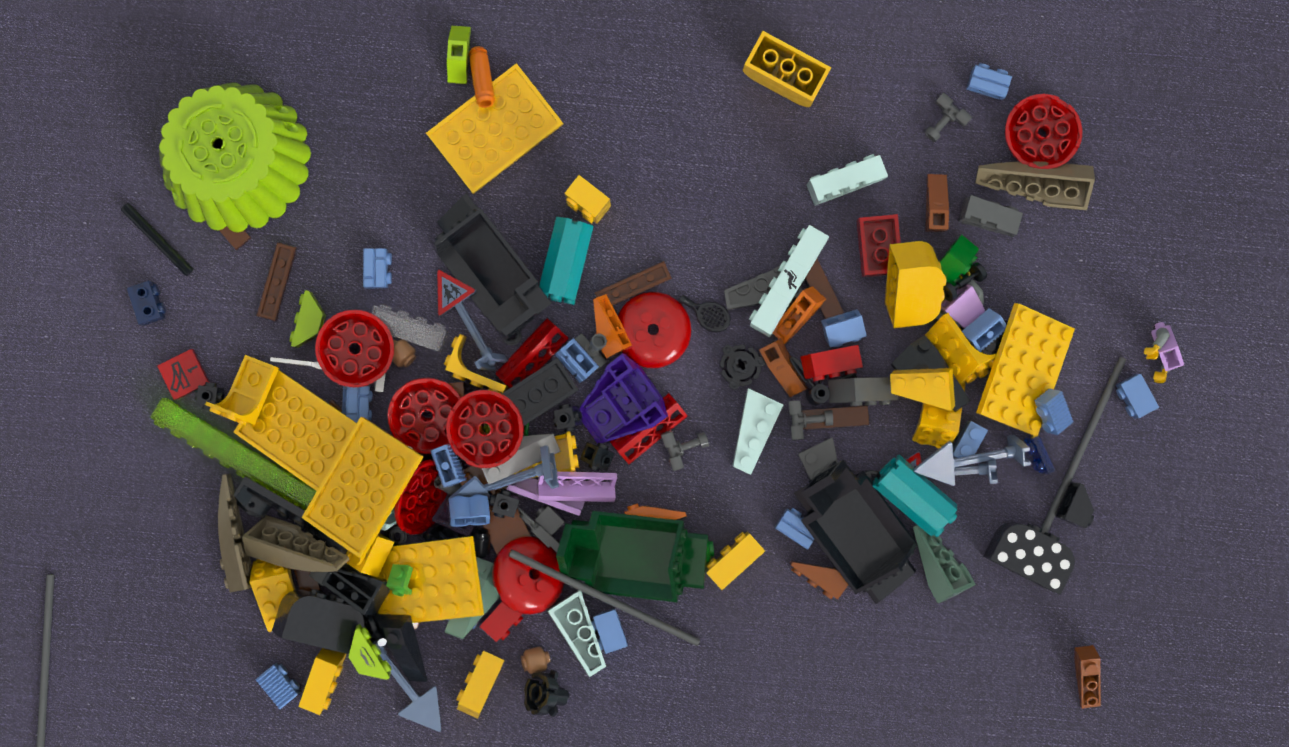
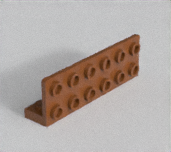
M470 466L463 469L467 479L461 482L462 486L474 476L482 484H488L482 468ZM507 486L502 487V488H499V489H496V490H498V491H501V489H506V490H507ZM491 490L490 493L494 495L495 490ZM489 506L490 523L483 525V527L490 534V542L496 554L499 553L503 546L514 539L526 536L531 537L524 521L519 516L520 512L518 509L514 518L508 516L500 518L493 515L494 512L491 511Z

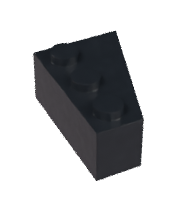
M341 567L338 571L328 572L322 581L324 586L363 615H376L390 591L386 586L388 580Z

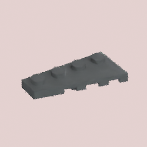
M779 267L724 290L727 310L761 305L759 304L761 297L764 293L768 295L771 290L768 287L774 277L778 278L781 273L778 271ZM801 286L793 299H796L802 292Z
M833 437L798 453L810 480L820 472L827 470L834 461L838 463Z

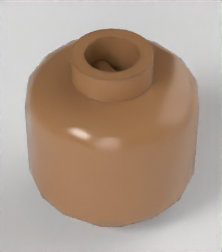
M405 339L393 340L394 355L392 362L398 367H408L416 359L415 348Z
M540 646L525 650L523 656H521L523 669L528 671L529 674L545 671L547 663L550 662L548 651L544 652Z

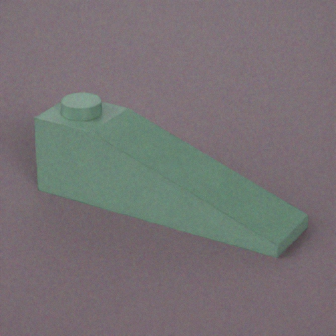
M918 525L913 527L928 586L937 603L946 601L976 585L964 564H959L953 557V551L951 549L947 550L943 546L940 536H930Z
M476 557L485 614L496 600L500 598V595L493 584V563ZM483 615L449 619L445 633L464 639Z

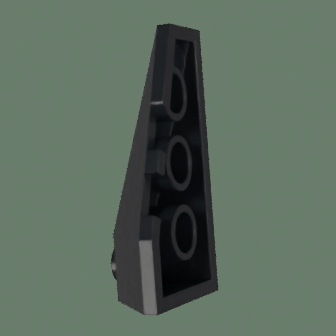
M925 335L910 344L891 363L895 370L949 368L938 349ZM953 374L955 407L952 410L956 412L968 404L970 399Z
M376 614L374 617L379 633L385 637L387 647L409 681L426 682L428 679L411 615Z

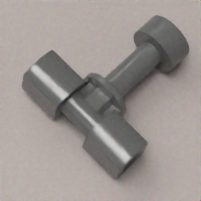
M944 92L935 102L943 110V117L934 127L929 126L924 132L933 142H936L941 137L939 132L949 121H957L961 126L965 127L972 119V116L963 108L960 111L952 104L953 100Z
M582 333L575 338L578 344L599 366L596 371L607 363L599 353V350H602L607 344V339L603 334H595L590 339V342Z
M800 401L788 402L789 416H792V426L790 427L792 441L804 439L803 428H806L808 423L824 422L825 426L833 425L832 410H825L824 415L806 416L805 412H801Z
M671 430L660 434L664 447L668 449L670 455L668 459L673 471L684 468L681 456L684 455L683 451L699 445L701 448L709 446L705 432L698 433L696 439L681 444L679 440L675 441Z

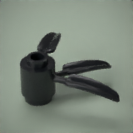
M790 357L789 360L804 382H809L811 388L806 393L807 401L814 406L826 402L830 396L829 387L827 388L823 385L822 380H818V384L815 385L811 380L812 378L805 379L802 362L796 357ZM852 373L839 379L857 378V375Z

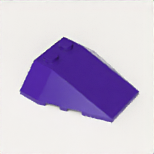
M624 353L607 365L604 373L597 380L595 387L579 408L582 414V423L597 444L598 442H608L653 428L668 417L663 397L643 369Z

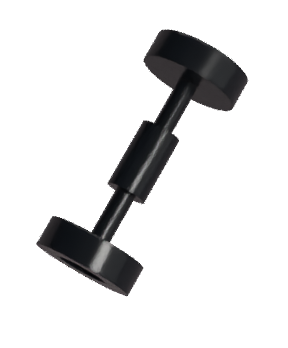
M976 262L971 265L970 276L966 275L957 281L955 286L946 282V286H943L944 299L949 302L956 299V289H961L970 283L972 278L978 282L987 278L985 268Z

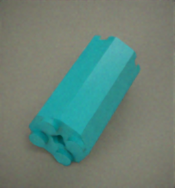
M556 217L539 285L547 298L550 296V300L561 303L563 299L564 303L575 305L593 225L581 221H572L569 218Z
M900 455L892 458L879 472L881 475L880 479L875 478L872 486L930 536L938 537L944 531L943 527L947 523L951 524L957 518V514H955L957 504L924 475L916 473L914 467Z

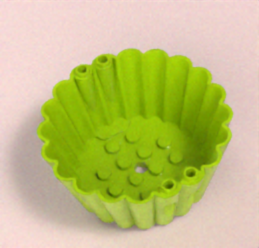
M232 82L198 89L193 93L192 97L182 98L179 102V108L172 109L169 112V122L163 125L161 129L162 141L159 145L164 185L168 190L172 191L175 205L181 209H187L188 215L193 221H206L207 225L213 230H221L227 226L233 232H242L248 225L253 228H261L266 225L269 217L278 218L282 216L286 211V203H292L298 199L300 195L298 185L303 184L308 178L309 172L305 163L310 159L311 151L309 146L303 143L307 137L306 128L302 124L296 123L297 113L295 109L291 106L283 105V101L278 94L274 92L264 93L263 89L258 85L241 86L238 83ZM216 139L223 140L221 149L214 148L213 143Z

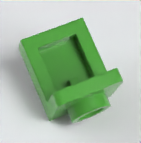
M392 565L386 586L392 590L394 595H411L412 590L408 588L413 568L409 565Z

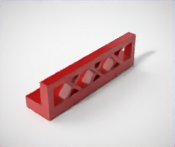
M547 318L495 374L511 388L513 387L511 382L516 377H520L521 382L541 369L569 338ZM558 333L561 338L556 343H552V338ZM542 349H547L543 357H538ZM529 363H533V368L530 371H525L526 366Z
M669 393L663 397L668 417L653 428L610 441L628 464H631L661 439V433L672 430L687 417V414ZM678 410L680 414L676 418L671 419V415ZM664 424L660 431H656L658 425ZM645 436H649V440L647 442L641 443L642 439ZM635 448L629 457L625 455L629 449Z

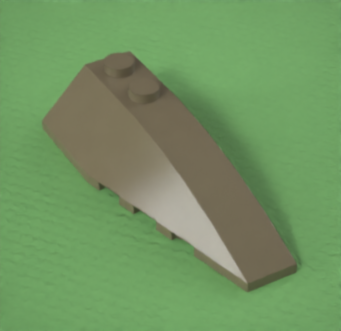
M1033 161L1039 167L1048 165V162ZM1005 162L979 165L975 184L998 191L1000 189L1005 190L1010 195L1024 196L1026 200L1032 202L1036 200L1048 207L1087 210L1095 176L1093 166L1065 163L1053 169H1037L1021 162Z
M231 474L222 475L219 494L218 533L222 557L220 565L226 574L224 578L225 586L231 593L252 588L249 582L252 563L250 556L245 554L242 539L245 533L239 507L236 504L237 499L234 497L235 490Z
M268 515L242 536L246 555L281 567L310 572L338 571L349 561L348 556L333 547H327L324 541L314 539L311 533L303 532L298 525Z

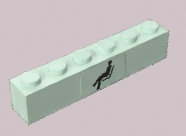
M810 225L807 229H802L798 236V239H800L797 246L793 244L788 253L790 258L787 262L783 261L778 269L781 272L778 278L774 277L768 286L771 290L768 295L763 294L759 301V304H761L759 310H754L749 318L751 320L750 327L770 338L828 241V235Z

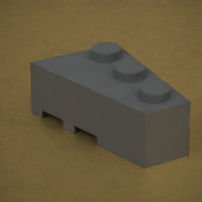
M970 195L963 201L958 222L1014 237L1018 233L1023 213L1019 212L1015 207H1004L997 202L987 201Z
M890 377L828 380L829 403L850 402V406H861L862 402H865V405H877L876 401H879V405L891 404L892 400H898V395L891 393Z

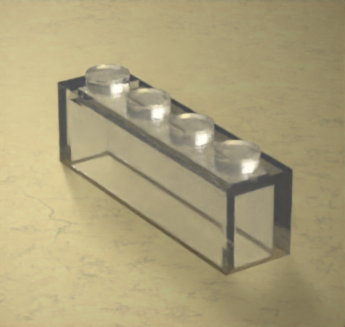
M380 304V307L374 305L372 314L386 324L392 336L442 353L449 331L445 330V325L435 322L433 326L427 324L428 320L417 316L416 319L409 317L410 313L401 310L398 313L391 311L392 307Z

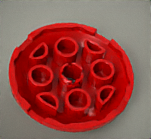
M1050 94L1029 96L1020 101L1008 115L1005 124L1006 143L1013 156L1022 164L1037 169H1053L1067 163L1078 150L1082 140L1080 118L1075 109L1070 104L1068 105L1059 99L1060 97ZM1039 129L1046 132L1045 138L1038 134ZM1033 161L1048 162V165L1039 167Z
M659 292L639 294L630 299L618 314L632 346L623 350L622 353L641 367H665L679 359L688 347L691 337L689 316L684 307L667 294ZM650 325L658 327L659 331L656 335L648 333Z
M346 310L335 314L324 323L316 339L315 353L321 369L332 381L347 387H363L377 381L387 372L393 360L394 342L390 330L380 318L363 310ZM352 343L360 345L361 350L359 353H353L350 350Z
M418 378L407 382L396 391L389 404L388 424L393 436L405 445L412 447L417 453L431 454V450L448 445L446 433L447 418L461 396L451 385L439 379ZM427 410L433 415L430 418H426L422 415V412Z
M478 390L461 397L451 409L447 418L446 433L454 453L467 464L478 468H493L504 464L516 454L523 439L524 425L518 408L508 397L492 390ZM484 423L488 424L489 427H491L489 433H485L483 431L482 427Z
M434 460L420 462L393 508L397 525L408 534L415 535L426 531L436 522L434 518L438 511H443L449 495L434 486V480L439 476Z
M526 536L512 540L503 546L495 558L492 571L494 587H496L501 601L513 611L521 614L543 612L558 600L564 583L508 555L512 549L560 572L556 558L557 552L551 546L548 548L536 537ZM530 570H531L532 573H533V576H534L533 579H531L530 576H529Z

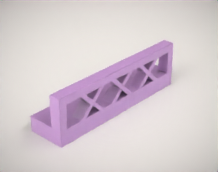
M557 471L559 487L551 489L546 483L544 475L538 478V500L615 502L617 473Z
M534 478L526 479L507 487V490L578 516H580L585 501L538 500V480Z

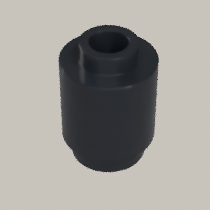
M485 528L474 529L471 536H473L476 557L484 558L490 553V534Z

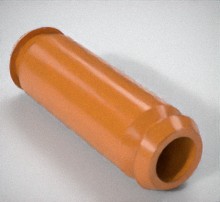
M476 46L468 54L476 103L482 108H487L495 102L487 50L484 47Z

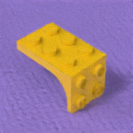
M949 313L944 314L925 334L938 349L948 367L953 368V374L959 384L965 382L969 384L977 377L983 378L989 374V369L993 366L996 354L987 355L976 350Z
M459 334V337L455 336L451 345L454 348L452 354H448L444 362L445 370L452 372V377L465 381L466 378L470 379V384L483 389L485 385L489 387L488 390L499 393L507 391L508 386L473 373L466 368L462 361V349L467 337Z
M245 355L225 399L217 404L206 401L205 405L210 407L209 411L245 426L247 422L255 425L279 368Z
M966 382L960 384L964 391ZM922 403L919 422L912 440L921 445L935 446L938 449L948 441L953 443L959 433L962 408L955 412Z
M568 431L566 434L555 436L561 451L555 454L556 468L559 472H576L575 468H579L578 456L573 453V449H577L575 435L571 436V432ZM542 461L533 464L519 472L534 468L536 465L542 464Z
M257 559L252 564L249 582L267 631L271 632L283 597L296 589L290 568Z

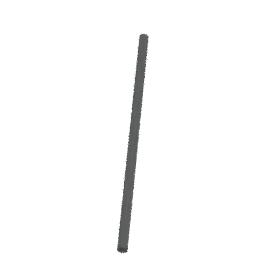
M1119 357L1041 527L1043 529L1041 533L1043 534L1049 531L1125 365V358Z
M511 549L509 552V557L695 646H698L700 639L515 550Z
M46 574L36 747H45L54 574Z

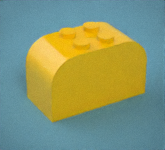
M762 31L744 64L743 72L755 82L804 107H811L831 67Z
M923 241L890 244L885 305L893 328L924 325L933 321L940 313L941 303L945 297L943 286H946V276L943 274L941 264L938 262L933 247Z

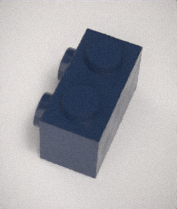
M146 281L127 288L139 325L144 326L165 319L164 313H166L163 302L159 300L160 290L157 284Z

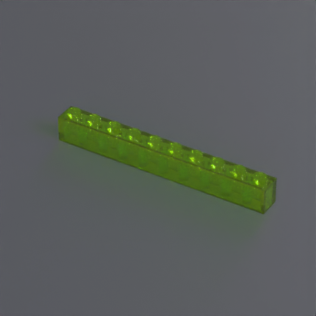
M162 398L150 418L155 420V425L163 429L165 427L170 429V434L179 439L183 437L188 440L186 443L195 449L197 447L204 450V455L212 459L216 457L220 460L219 464L228 469L230 467L237 470L235 473L240 477L252 479L257 484L306 511L317 492L293 474L168 398Z

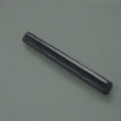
M129 203L122 206L121 211L184 275L188 276L192 273L193 268Z

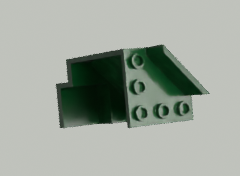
M592 511L590 521L572 520V524H565L556 558L561 573L575 580H582L586 585L602 593L678 602L679 595L683 594V587L704 589L708 535L688 533L687 529L684 528V521Z

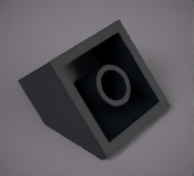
M1071 482L1056 517L1076 527L1087 528L1093 522L1094 515L1092 514L1094 509L1083 484Z

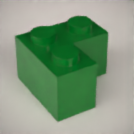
M962 234L939 260L943 274L946 276V282L953 286L960 280L958 276L961 273L965 275L978 258L975 255L979 248Z

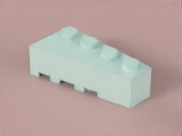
M872 154L864 157V161L858 163L853 161L846 164L844 168H835L828 171L827 174L811 177L807 183V188L814 206L885 180L888 175L881 156L875 157Z
M749 388L746 392L732 466L751 475L783 404Z
M580 590L547 610L589 677L606 667Z

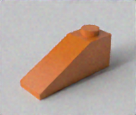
M813 286L804 289L782 316L773 334L778 339L781 338L783 343L786 344L817 312L826 298Z
M605 294L593 299L596 332L597 334H603L607 339L606 346L601 350L607 359L632 346L608 296Z
M638 503L628 506V510L624 512L627 515L672 520L686 517L684 511L644 505L639 506Z

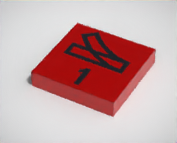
M190 349L157 366L173 400H177L198 389V385L205 386V382H209L194 349Z

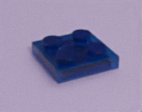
M1030 435L1024 438L1025 444L1030 447V451H1027V453H1031L1033 457L1032 465L1034 469L1042 474L1055 472V468L1040 436Z

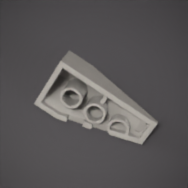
M554 434L523 436L518 451L510 460L493 468H482L488 484L499 481L542 461L540 447L547 445L549 447V454L561 452Z

